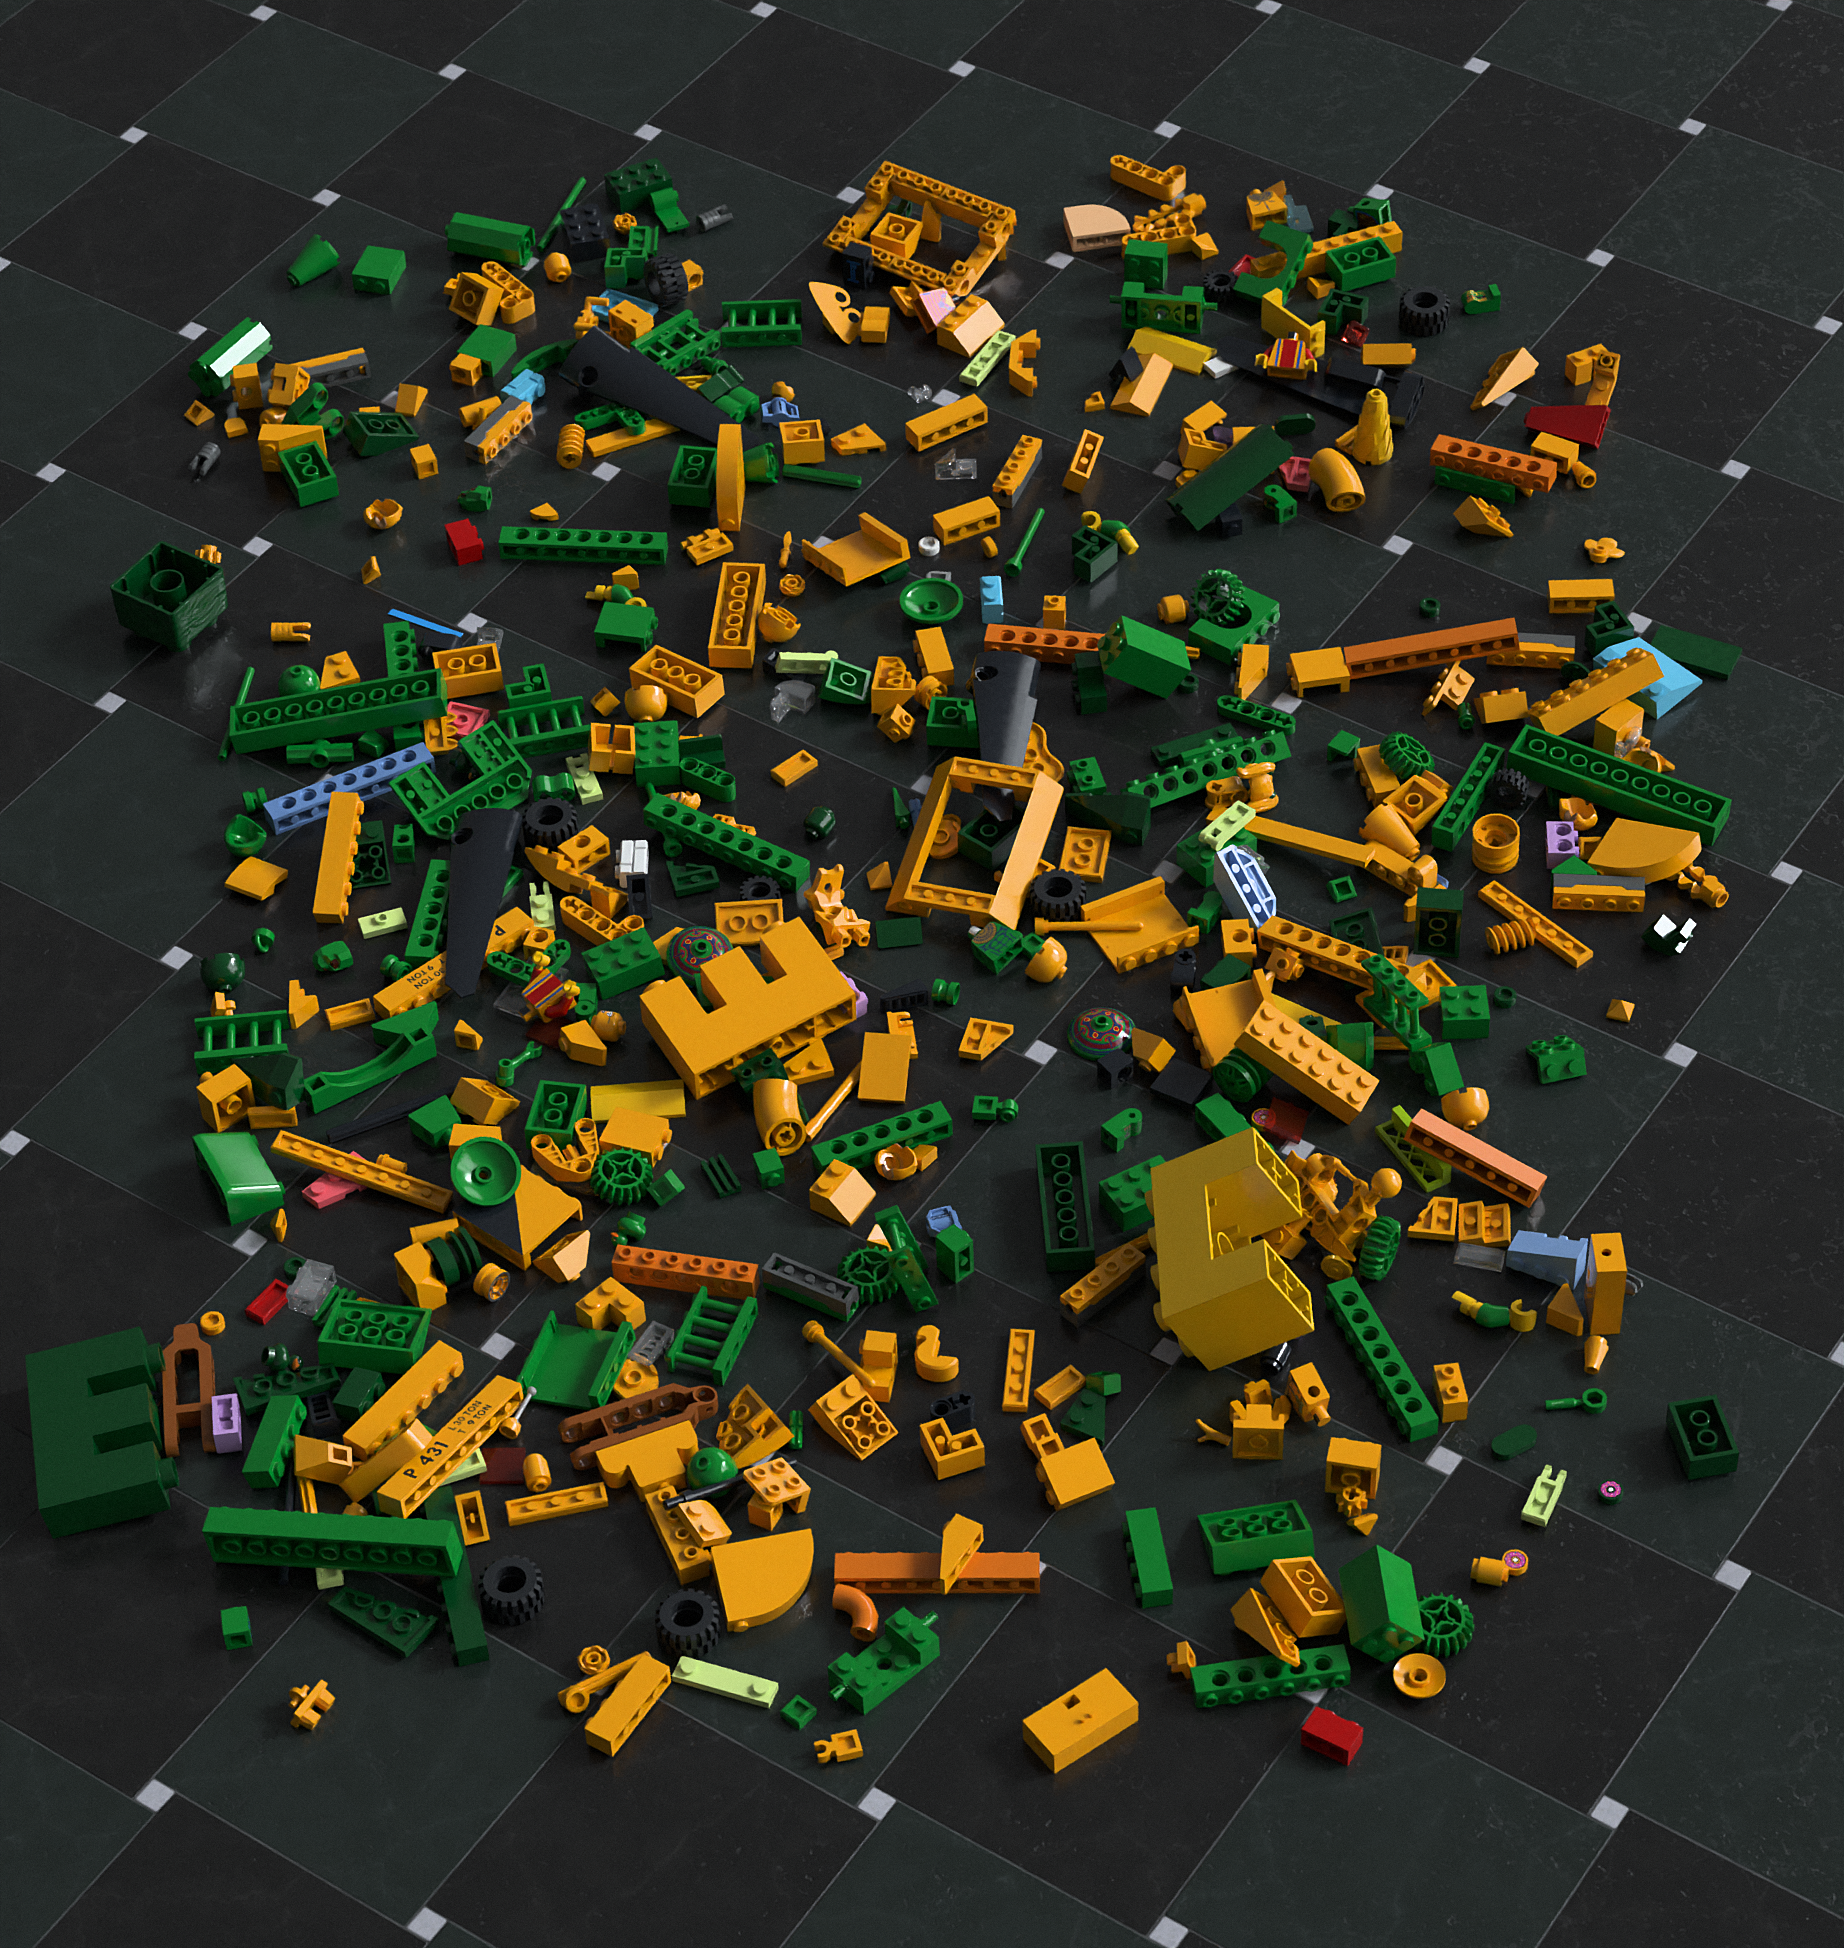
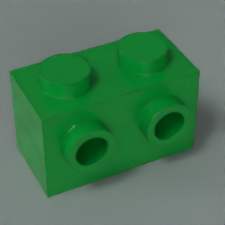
M1095 757L1069 762V771H1066L1068 783L1073 785V793L1103 795L1106 792V784Z
M955 1224L941 1230L936 1235L937 1268L954 1283H958L974 1272L973 1240L965 1230L959 1229Z

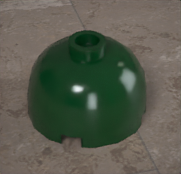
M219 953L214 954L215 959L208 961V957H206L199 963L200 976L207 988L219 993L228 994L243 982L245 961L244 958L240 960L238 954Z

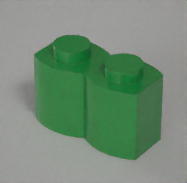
M742 386L735 388L728 396L719 398L713 404L738 423L742 422L745 417L755 414L760 408L759 396Z

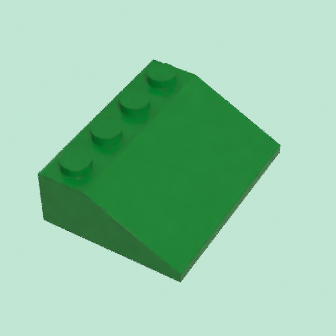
M337 1298L318 1339L319 1365L333 1363L334 1367L352 1369L358 1367L380 1373L404 1375L422 1357L432 1309Z
M1296 1499L1197 1515L1209 1563L1214 1574L1229 1575L1233 1571H1253L1258 1567L1269 1566L1272 1560L1310 1556L1315 1558L1312 1529Z

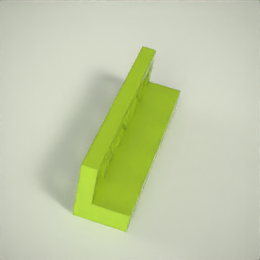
M1399 1105L1392 1108L1391 1120L1376 1126L1375 1132L1426 1193L1450 1183L1451 1165L1403 1140L1412 1119ZM1394 1127L1398 1135H1388L1385 1131ZM1398 1144L1409 1145L1411 1148L1410 1152L1400 1150ZM1411 1159L1421 1160L1424 1163L1423 1167L1412 1165ZM1424 1174L1435 1176L1437 1180L1427 1183L1424 1179Z

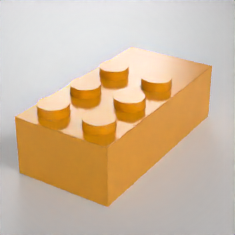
M655 645L629 668L631 685L634 689L640 690L642 685L662 688L663 694H666V692L668 694V705L696 718H699L725 695L721 674L658 645Z

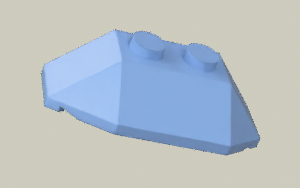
M1233 844L1215 853L1213 881L1234 920L1248 919L1249 928H1253L1254 932L1257 933V930L1272 915L1275 916L1276 897L1255 858L1237 849Z

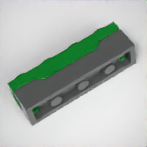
M773 1253L762 1268L764 1288L845 1322L849 1321L859 1307L857 1286L787 1257Z

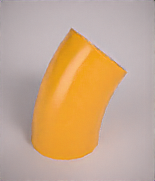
M1332 448L1319 450L1312 457L1308 472L1312 482L1322 490L1328 509L1336 512H1347L1362 506L1366 499L1364 489L1351 463Z
M762 1079L753 1083L755 1120L760 1137L766 1148H776L779 1156L792 1154L801 1147L807 1134L798 1109L797 1085L782 1079Z

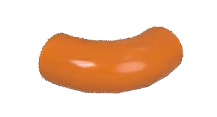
M837 1584L833 1593V1609L843 1610L852 1616V1636L861 1641H873L876 1637L878 1626V1613L873 1601L859 1589L844 1584Z

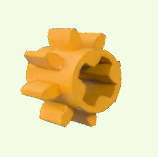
M201 545L200 550H195V555L214 564L221 561V553L216 551V546Z
M1355 1485L1346 1488L1342 1487V1494L1336 1495L1338 1512H1343L1347 1517L1361 1516V1508L1367 1509L1368 1500L1365 1499L1366 1492L1361 1491Z

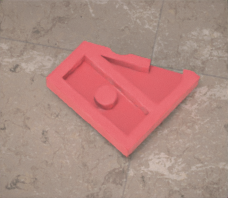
M1292 456L1279 466L1288 490L1308 492L1312 481L1308 472L1311 459Z

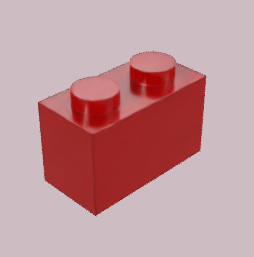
M469 519L445 525L446 540L459 566L483 559V541L481 538L478 539L476 526H472Z
M1317 1706L1301 1730L1302 1745L1347 1766L1363 1741V1728L1357 1723L1347 1721L1335 1715L1332 1711L1324 1710Z

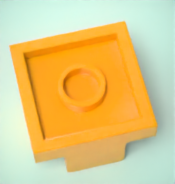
M1247 1404L1245 1420H1238L1239 1413L1234 1412L1233 1458L1283 1460L1284 1414H1279V1421H1273L1271 1419V1405Z

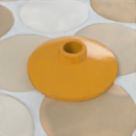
M1417 1653L1407 1655L1398 1661L1393 1671V1679L1397 1688L1405 1695L1413 1698H1428L1441 1691L1445 1684L1446 1673L1444 1667L1437 1659L1426 1654Z

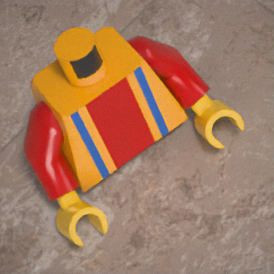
M1293 331L1287 333L1286 339H1277L1275 345H1271L1263 354H1257L1254 366L1263 365V368H1266L1267 365L1268 376L1306 380L1307 371L1314 370L1317 372V361L1310 349L1305 348V342L1299 341V334Z
M536 951L532 956V961L537 966L533 967L531 978L526 988L522 991V996L527 1005L520 1009L518 1013L525 1022L535 1015L543 1022H549L554 1018L565 1016L568 1010L577 1005L573 996L579 995L580 989L576 986V982L566 980L563 984L547 968L544 970L543 966H547L550 963V958L547 955H543L542 952Z

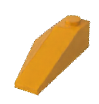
M1250 1588L1230 1609L1235 1618V1625L1240 1630L1248 1633L1275 1656L1298 1667L1300 1665L1299 1652L1294 1644L1297 1637L1292 1633V1627L1280 1613L1272 1599Z

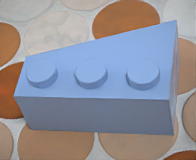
M1518 1230L1507 1250L1506 1266L1559 1286L1568 1283L1570 1289L1574 1290L1585 1270L1588 1239L1581 1238L1580 1241L1568 1240L1567 1236L1562 1235L1558 1239L1549 1238L1546 1233Z

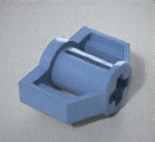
M774 398L761 405L762 422L773 423V425L779 427L781 422L799 421L798 406L787 402L784 398ZM768 409H771L773 414H768Z
M950 1205L929 1210L925 1218L927 1232L930 1237L936 1238V1235L941 1230L947 1229L953 1224L962 1230L956 1211L952 1210Z

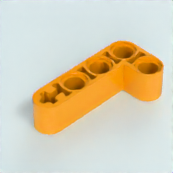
M1116 155L1110 159L1111 179L1159 200L1170 201L1186 187V169L1183 166H1172L1163 173L1122 155Z
M1180 213L1174 216V227L1125 235L1122 238V258L1124 259L1129 239L1167 243L1168 255L1192 251L1191 239L1196 237V228L1191 217L1188 214Z
M486 262L482 265V276L504 289L501 296L502 300L500 301L501 316L504 323H516L535 312L534 295L528 287L496 262Z
M1369 840L1364 844L1365 846L1375 848L1374 857L1364 869L1409 896H1415L1418 887L1434 888L1436 886L1438 867L1436 861L1431 856L1423 855L1413 863L1376 840Z
M567 896L560 901L562 922L596 946L644 927V921L638 915L628 916L619 924H616L577 897Z
M417 1418L414 1419L393 1440L342 1480L339 1486L353 1502H359L420 1453L433 1436Z

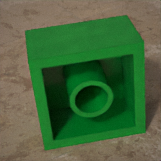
M1129 239L1124 253V282L1144 283L1146 288L1163 289L1168 275V244Z
M1486 985L1439 987L1438 1008L1442 1039L1489 1038L1490 1015Z

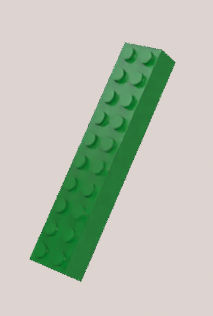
M441 668L230 706V739L236 754L448 716L447 684Z
M1527 724L1508 753L1506 767L1508 771L1514 769V772L1519 771L1521 776L1525 775L1528 779L1650 824L1698 832L1700 842L1709 846L1714 844L1729 818L1732 802L1729 798Z
M210 1507L202 1530L214 1562L456 1577L463 1554L454 1523L447 1520Z

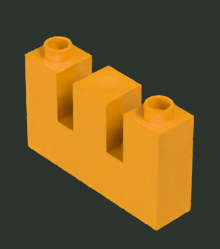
M800 917L787 923L783 921L774 922L760 936L761 963L775 980L769 984L765 982L740 946L700 965L702 992L712 1003L715 1010L709 1014H706L680 976L668 982L664 980L655 981L645 988L643 994L639 995L642 1023L681 1079L684 1080V1083L696 1100L734 1082L735 1080L731 1073L732 1069L770 1047L777 1057L781 1058L807 1045L809 1041L823 1037L857 1020L856 993ZM842 1003L847 1012L843 1013L837 1005Z

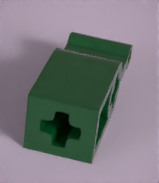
M730 365L727 369L715 374L700 385L695 392L714 404L719 398L727 396L734 388L742 384L745 379Z

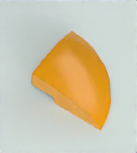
M749 1384L736 1395L728 1406L730 1414L726 1421L720 1422L716 1435L719 1441V1449L726 1451L733 1458L738 1469L767 1457L794 1437Z

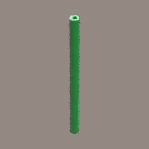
M579 178L560 210L571 207L586 183L585 178ZM560 210L538 243L536 249L539 252L545 249L560 225Z
M247 667L235 705L244 704L255 672L253 667ZM230 720L217 757L220 761L226 760L232 742L230 739Z

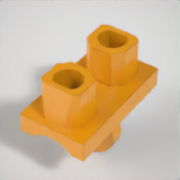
M321 1679L309 1695L307 1693L310 1688L307 1685H304L301 1689L293 1687L289 1691V1696L292 1699L289 1706L295 1709L297 1705H300L294 1712V1718L290 1722L295 1728L301 1724L312 1730L321 1718L319 1714L312 1710L314 1705L327 1712L334 1703L335 1697L325 1690L327 1687L325 1681Z

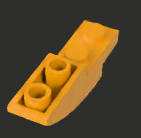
M535 845V849L525 847L524 852L535 869L558 888L566 892L582 894L583 889L590 891L591 885L603 886V883L595 881L596 877L586 873H583V875L578 874L579 870L571 868L572 862L565 860V855L557 852L547 853V848Z

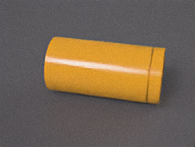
M495 396L459 408L460 420L465 428L475 425L479 418L480 406L488 407V418L502 403L499 397Z
M457 1218L409 1228L412 1244L420 1242L423 1246L424 1242L440 1236L446 1243L445 1233L448 1231L454 1233V1228L459 1226Z

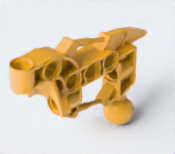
M1291 1150L1284 1164L1299 1181L1301 1208L1306 1209L1313 1216L1311 1220L1313 1223L1312 1227L1307 1224L1304 1228L1310 1231L1311 1236L1328 1251L1341 1258L1355 1262L1356 1257L1346 1244L1351 1245L1376 1219L1375 1205L1382 1198H1392L1399 1193L1402 1185L1400 1175L1394 1169L1381 1168L1373 1175L1371 1181L1372 1189L1369 1191L1367 1182L1354 1177L1341 1164L1340 1159L1316 1153L1304 1160ZM1336 1170L1353 1181V1195L1348 1199L1349 1202L1340 1212L1323 1190L1333 1179Z

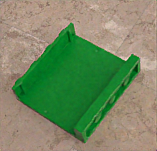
M550 1311L547 1319L542 1323L538 1338L534 1339L533 1348L529 1356L524 1360V1367L520 1375H517L515 1382L521 1383L524 1399L527 1395V1389L535 1387L536 1395L532 1396L529 1400L532 1402L589 1411L605 1406L636 1340L632 1323L622 1321L616 1333L558 1324L555 1312Z

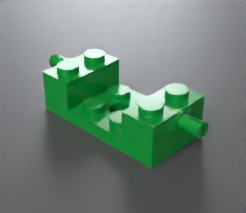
M1124 282L1122 296L1110 295L1109 300L1110 304H1121V328L1130 329L1149 327L1158 331L1201 334L1205 310L1217 311V303L1205 302L1204 287L1184 286L1182 296L1144 293V283ZM1162 310L1166 312V314L1160 315L1157 313V311Z
M902 1607L885 1621V1634L857 1657L853 1658L846 1652L827 1667L829 1685L833 1688L828 1692L829 1697L836 1701L842 1696L859 1712L866 1715L940 1655L939 1637L928 1628L938 1620L937 1614L934 1611H930L922 1619H919ZM881 1664H889L891 1666L888 1670L877 1668Z

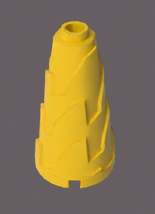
M1373 389L1367 393L1362 413L1359 415L1358 427L1355 429L1352 443V454L1356 460L1363 464H1366V461H1371V465H1379L1387 462L1392 457V429H1390L1387 397L1381 390Z

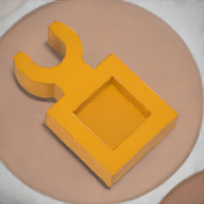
M856 1729L831 1735V1742L820 1740L814 1743L815 1752L825 1751L824 1753L817 1754L818 1763H825L834 1756H836L837 1762L863 1756L862 1746Z

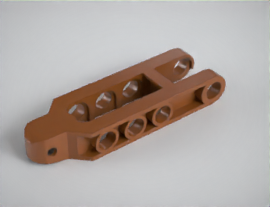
M195 1323L180 1324L174 1327V1341L163 1350L166 1363V1371L162 1372L164 1441L167 1458L180 1456L178 1450L180 1428L201 1426L204 1453L217 1452L213 1436L212 1396H215V1373L211 1346L200 1339ZM182 1353L185 1355L195 1353L197 1360H199V1403L179 1405L176 1392L178 1380L175 1368H178L177 1366L182 1362Z
M671 1383L569 1417L558 1425V1432L565 1443H573L603 1433V1438L591 1441L590 1444L577 1448L573 1453H570V1459L575 1469L586 1470L597 1466L596 1451L690 1420L693 1429H695L699 1421L710 1418L717 1413L718 1396L715 1389L710 1386L687 1388ZM672 1409L682 1412L669 1418H660V1421L645 1426L639 1425L636 1429L621 1434H614L612 1430Z

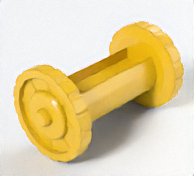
M1366 1230L1351 1245L1346 1244L1352 1253L1355 1248H1362L1367 1235ZM1328 1255L1322 1260L1321 1268L1328 1277L1338 1281L1351 1277L1353 1270L1348 1260L1337 1255Z

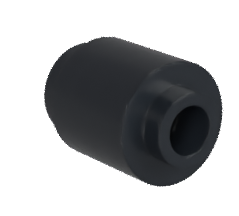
M1287 1342L1264 1350L1260 1359V1368L1264 1373L1275 1376L1283 1370L1291 1353V1347Z

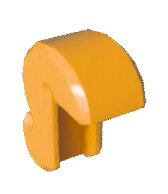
M925 1325L917 1330L915 1336L916 1350L914 1357L916 1372L923 1379L929 1381H949L955 1378L959 1372L958 1359L948 1356L937 1357L940 1341L938 1340L940 1331L935 1326Z

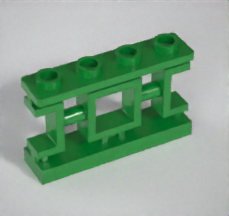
M686 309L631 342L630 348L637 349L674 376L711 352L716 351L721 344V332L712 329L704 333L698 329L699 319H693V312ZM678 342L683 347L675 350L670 345Z

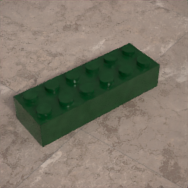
M1083 1141L1036 1144V1171L1047 1272L1095 1269V1246Z

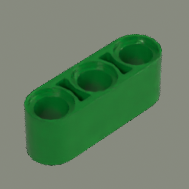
M692 757L681 760L680 776L683 785L721 802H731L736 798L735 778L732 774Z

